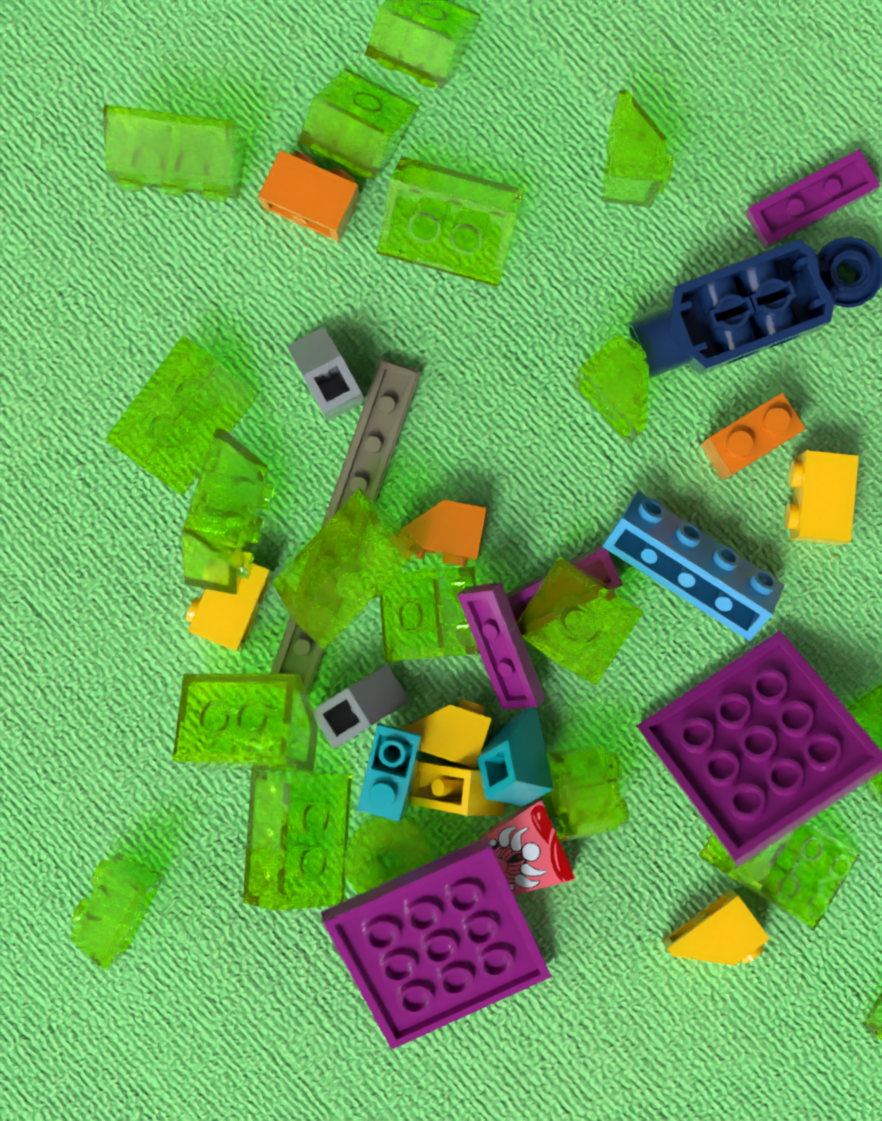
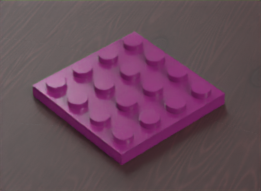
M778 631L637 725L640 734L737 867L882 771V750L781 631Z
M487 837L320 912L325 929L391 1050L551 978L547 964Z

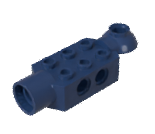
M854 237L835 239L823 246L818 255L815 254V250L798 239L675 286L670 295L669 307L628 322V329L637 358L648 379L687 364L701 375L818 331L831 322L834 305L845 308L861 306L876 295L882 285V258L876 249L863 239ZM838 265L849 266L854 271V283L847 284L839 279L837 276Z

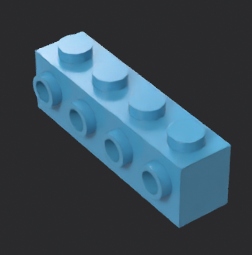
M639 491L636 492L622 512L602 546L749 641L773 615L785 585L775 579L768 571L756 567L739 556L732 548L720 544L703 533L693 523L684 521L664 508L660 502L648 498Z

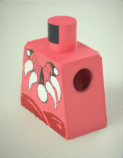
M540 798L524 805L480 835L481 839L488 838L514 895L576 879Z

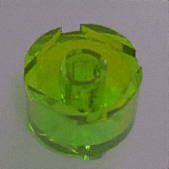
M600 744L546 753L550 762L554 789L544 794V800L549 818L558 817L562 828L554 830L560 840L568 841L614 832L619 828L620 824L628 823V806L625 799L620 797L618 779L622 777V766L617 753L608 754Z
M406 814L401 818L400 822L377 815L362 822L353 833L344 857L345 876L354 891L359 895L433 861V846L425 828L417 820ZM391 849H394L398 852L396 860L401 864L399 866L392 864L389 868L382 865L383 858L379 855V852L387 854Z

